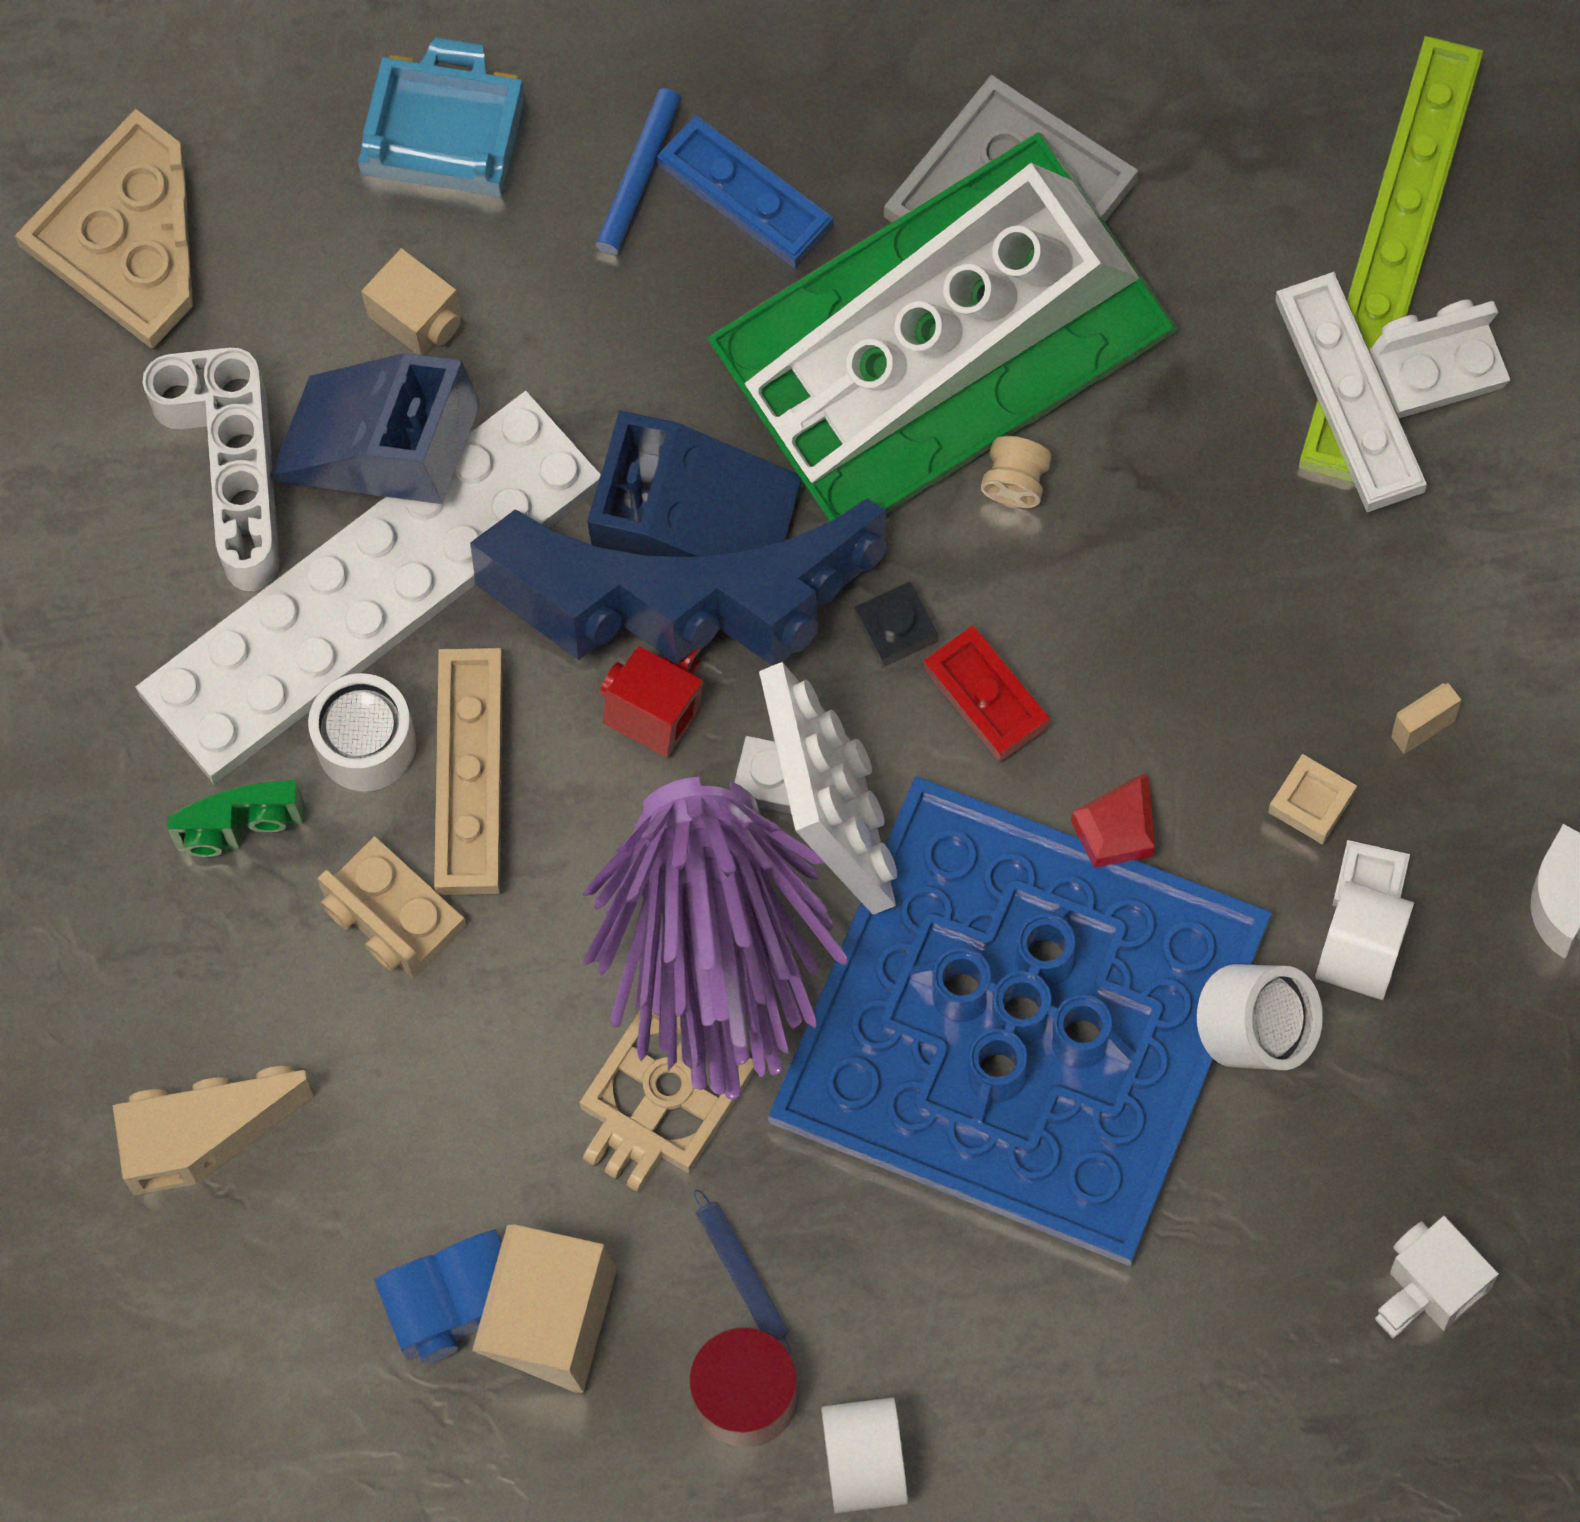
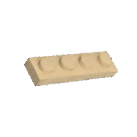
M501 648L439 649L434 888L439 895L500 894L503 654Z

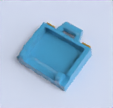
M435 38L420 63L414 62L412 58L390 55L389 58L382 57L363 132L362 149L358 159L361 175L501 198L525 100L522 80L518 79V75L494 72V75L486 74L483 45L457 40ZM438 62L473 68L472 71H465L437 65Z

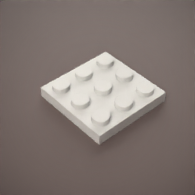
M783 662L759 671L796 832L873 915L896 906L890 881L897 878V869L890 851L880 841L878 828L884 826V816L877 798L867 787L865 776L872 773V767L863 744L859 739L851 741L846 736L843 725L835 711L829 710L825 712L820 706L812 685L807 680L799 682Z

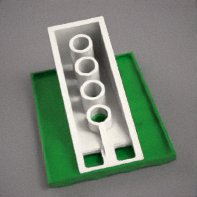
M1037 132L708 336L707 339L829 521H832L866 498L885 509L886 514H888L929 486L936 485L991 449L993 440L997 437L1010 436L1024 426L1034 423L1096 381L1100 382L1179 330V328L1161 305L1154 292L1127 256L1044 134Z

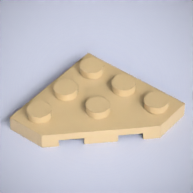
M135 109L16 233L15 238L19 247L151 349L193 307L185 165L181 143Z

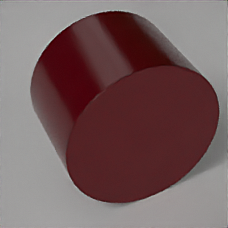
M734 1328L715 1335L698 1351L691 1366L690 1390L697 1417L708 1433L719 1441L731 1446L754 1447L773 1440L787 1428L797 1408L798 1387L793 1361L788 1351L776 1338L753 1328Z

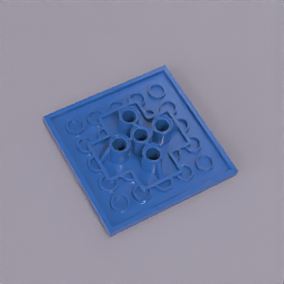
M915 776L886 842V847L890 851L897 869V878L890 881L896 906L873 915L860 902L841 946L847 958V965L837 961L834 962L813 1011L816 1019V1028L810 1024L806 1027L768 1115L769 1123L1131 1266L1214 1061L1204 1048L1198 1032L1197 1008L1201 992L1209 978L1219 969L1233 964H1253L1270 922L1272 912L1137 860L1094 868L1079 838ZM1047 940L1059 945L1063 953L1055 960L1045 962L1034 958L1028 950L1040 941ZM957 974H966L973 977L979 986L971 994L960 996L948 991L944 984L948 979L955 977ZM1018 997H1024L1035 1002L1039 1010L1030 1018L1017 1019L1009 1015L1004 1007L1008 1002ZM1082 1020L1095 1025L1099 1035L1091 1042L1080 1043L1070 1039L1064 1030L1075 1021ZM998 1054L1009 1058L1015 1065V1068L1008 1075L997 1078L986 1074L981 1069L980 1064L984 1059Z

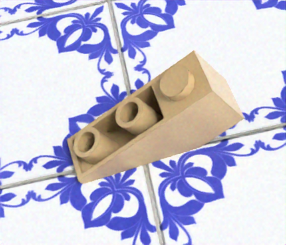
M291 1066L269 1067L257 1072L256 1079L231 1083V1080L228 1078H209L193 1084V1090L168 1095L167 1091L161 1089L144 1090L129 1096V1102L113 1105L122 1176L133 1196L198 1184L314 1097L313 1087L306 1071H295Z

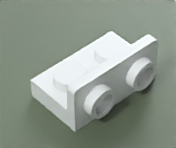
M1462 300L1441 309L1437 313V317L1418 322L1415 315H1409L1396 319L1382 328L1383 334L1371 347L1369 353L1398 419L1503 389L1509 383L1510 377L1489 327V323L1498 314L1494 301L1473 306L1471 300Z

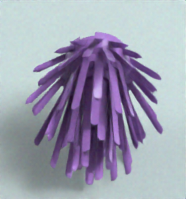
M691 777L666 784L651 793L643 801L644 811L639 817L637 824H634V832L616 850L618 852L585 889L583 896L593 895L609 879L595 900V910L605 906L615 892L616 894L606 911L605 919L586 953L583 966L594 961L599 962L600 975H603L611 967L640 895H642L644 899L612 1009L611 1024L615 1028L621 1025L641 956L635 1010L641 1008L637 1042L639 1060L643 1061L649 1051L653 1012L659 1016V1046L662 1051L667 1053L668 1071L676 1064L677 1016H680L682 1060L687 1067L691 1068V1083L693 1087L703 1090L707 1086L706 1051L711 1090L719 1095L725 1093L728 1099L734 1100L741 1095L738 1065H743L749 1059L744 1015H747L754 1069L761 1078H763L765 1073L764 1058H766L769 1073L772 1076H776L783 1068L779 1049L788 1054V1047L771 982H773L786 1020L791 1028L800 1025L802 1015L787 980H790L805 1022L816 1028L815 1015L802 984V976L786 936L789 937L811 974L817 972L818 964L769 882L770 877L835 961L847 965V958L827 931L832 930L833 922L827 915V910L821 902L822 900L790 866L792 865L806 878L818 880L819 877L816 870L798 855L812 864H824L825 862L814 851L782 831L781 827L760 815L757 801L742 786L732 781L729 783L730 790L716 786H701L700 777ZM661 914H663V915H662V923H661V931H660Z

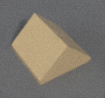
M507 1225L472 1351L572 1392L584 1393L617 1267L604 1244L519 1225Z

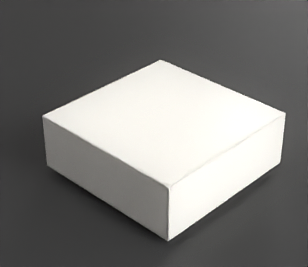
M1347 840L1332 906L1337 907L1346 881L1400 898L1410 854Z

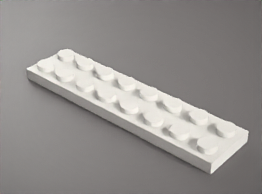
M524 391L469 433L443 504L392 497L383 498L136 686L137 692L215 785L308 714L317 695L329 683L346 675L361 673L475 586L470 542L515 509L547 528L552 527L595 494L600 473L529 393Z

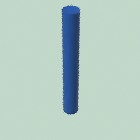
M667 88L659 89L595 243L599 250L607 254L615 255L620 249L657 155L678 108L681 97L673 90Z

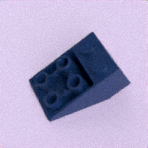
M402 353L309 376L270 477L272 481L443 504L480 405L462 360Z
M619 410L587 520L591 545L638 555L698 557L743 552L786 541L802 479L793 471L683 424Z

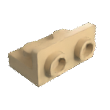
M375 836L334 876L328 870H325L317 878L325 897L320 902L325 912L345 930L354 924L369 938L365 943V947L381 965L389 971H393L399 966L412 979L467 926L462 915Z

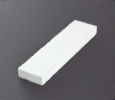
M1332 272L1277 291L1275 298L1277 306L1366 512L1425 493L1426 481L1335 273Z

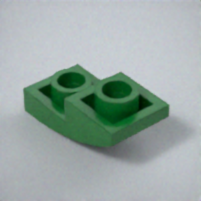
M296 780L250 784L205 797L184 807L168 817L167 830L176 849H184L185 853L192 856L213 857L220 855L222 849H239L240 825H248L250 829L258 832H279L286 828V824H303L304 800Z

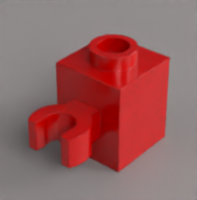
M637 646L625 665L616 662L606 675L600 689V695L605 697L603 724L668 758L699 714L703 680L694 674L701 663V660L695 657L702 648L695 649L675 664L667 657L663 659Z

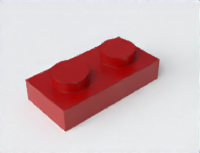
M974 625L923 660L924 671L999 763L1049 728V716Z

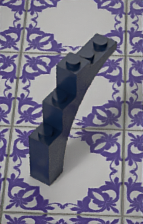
M866 498L834 520L786 541L737 553L698 557L638 555L593 546L552 531L515 509L470 542L475 585L578 661L598 645L609 642L617 631L624 626L675 664L695 649L706 646L714 638L715 634L722 630L773 666L784 661L792 653L805 649L811 643L814 636L818 634L817 607L819 605H825L832 601L843 586L861 572L875 567L883 555L887 553L885 509Z

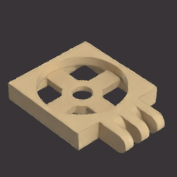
M640 1011L579 1102L583 1111L603 1122V1125L586 1149L583 1160L592 1166H596L603 1158L609 1146L614 1148L616 1151L605 1168V1173L614 1179H618L631 1159L638 1164L631 1172L626 1186L637 1193L642 1190L662 1158L690 1174L738 1100V1098L734 1100L728 1099L725 1093L718 1098L704 1089L698 1090L693 1087L691 1083V1068L687 1067L682 1060L681 1041L677 1046V1062L669 1071L667 1057L654 1060L646 1055L643 1061H640L637 1049L634 1048L638 1042ZM653 1012L650 1038L659 1036V1016ZM677 1016V1035H681L680 1016ZM751 1057L743 1065H738L741 1094L756 1072ZM618 1070L643 1084L645 1096L631 1118L619 1112L615 1103L614 1080ZM673 1073L680 1078L681 1088L675 1095L665 1096L657 1090L656 1083L661 1075ZM679 1107L703 1120L696 1133L684 1138L666 1140L654 1133L666 1112Z

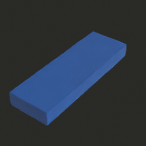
M697 115L657 155V163L661 169L794 269L801 264L834 228V218Z

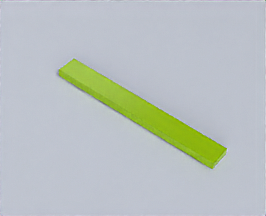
M1429 36L1424 37L1347 299L1349 308L1368 351L1383 334L1382 328L1385 325L1408 315L1481 63L1483 50ZM1317 400L1300 458L1299 468L1354 483L1321 405Z

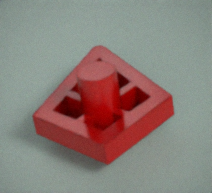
M1147 774L1136 776L1072 812V825L1094 868L1153 856L1155 843L1149 777Z

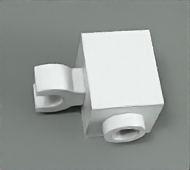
M1445 1216L1440 1218L1430 1228L1421 1221L1401 1237L1393 1247L1399 1255L1394 1260L1390 1274L1404 1289L1394 1295L1378 1310L1380 1314L1375 1320L1394 1339L1425 1311L1445 1331L1492 1289L1498 1273Z

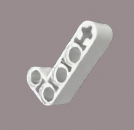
M221 348L168 354L158 357L146 368L142 382L155 418L162 425L170 429L207 427L215 541L227 579L233 586L243 591L264 589L276 578L279 572L280 559L274 481L270 477L273 468L267 393L257 362L249 352L240 348ZM231 380H248L247 385L241 390L235 392L222 390ZM176 385L188 387L185 393L173 399L162 397L163 393L170 387ZM240 434L253 436L252 440L243 447L230 448L226 446L234 436ZM251 490L257 492L256 497L247 504L235 505L230 503L233 496L241 491ZM241 534L251 535L255 548L251 551L250 559L244 560L245 545Z

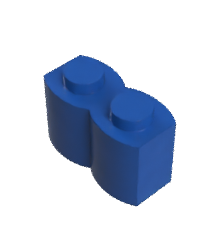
M496 1229L464 1239L434 1255L411 1261L374 1279L400 1349L407 1360L419 1357L423 1364L439 1361L458 1350L456 1342L468 1335L477 1333L502 1245Z

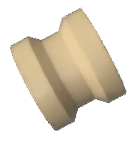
M1015 436L997 437L993 440L990 450L993 466L991 470L983 475L981 491L990 499L1004 505L1017 508L1037 506L1040 504L1043 487L1039 483L1040 477L1049 470L1052 454L1041 444L1029 439Z

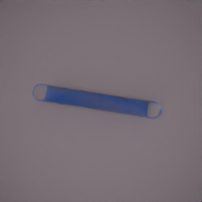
M695 1190V1199L701 1206L695 1214L699 1218L700 1223H702L701 1226L705 1229L706 1234L710 1237L709 1240L713 1243L712 1245L716 1248L715 1251H717L720 1259L724 1262L723 1265H725L726 1271H728L729 1276L733 1279L732 1282H735L734 1285L738 1288L740 1296H743V1302H745L748 1310L752 1313L751 1316L755 1319L754 1322H756L761 1331L778 1323L764 1331L766 1333L779 1326L768 1333L771 1334L779 1330L771 1335L774 1336L782 1332L774 1338L787 1331L785 1335L777 1340L779 1341L783 1338L786 1341L790 1355L789 1343L784 1338L789 1330L785 1327L786 1324H784L778 1310L774 1307L775 1304H773L767 1290L763 1287L764 1284H762L759 1276H757L756 1270H754L750 1259L746 1256L745 1250H743L742 1245L738 1242L739 1239L735 1236L736 1234L732 1230L731 1225H729L725 1214L721 1211L722 1208H720L717 1202L710 1203L701 1191ZM695 1192H700L709 1204L702 1206L697 1200ZM709 1205L708 1208L704 1209L700 1213H697L698 1211ZM751 1281H754L753 1283L743 1287L742 1289H739L740 1287L750 1283ZM760 1292L758 1295H756V1296L750 1298L749 1300H746L747 1298H749V1297L755 1295L756 1293ZM767 1303L765 1306H763V1307L757 1309L756 1311L752 1312L754 1309H756V1308L760 1307L761 1305ZM768 1306L766 1309H764V1310L758 1312L757 1314L753 1315L755 1312H757V1311L763 1309L764 1307ZM770 1309L769 1311L763 1313L762 1315H760V1316L754 1318L755 1316L761 1314L762 1312H764V1311ZM771 1312L769 1315H767V1316L761 1318L760 1320H757L758 1318H760V1317L764 1316L765 1314ZM773 1315L770 1318L764 1320L763 1322L758 1323L759 1321L767 1318L768 1316ZM771 1318H774L773 1320H771V1321L765 1323L764 1325L760 1326L762 1323H764V1322L770 1320ZM775 1321L774 1323L770 1324L769 1326H767V1327L761 1329L762 1327H764V1326L768 1325L769 1323Z

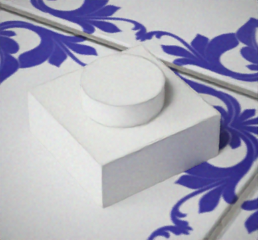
M746 736L734 783L750 792L757 801L759 808L792 814L775 742Z

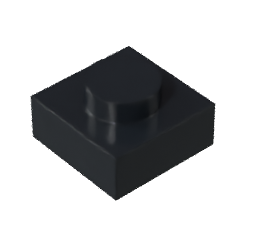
M910 581L854 607L855 618L882 668L938 642V633Z

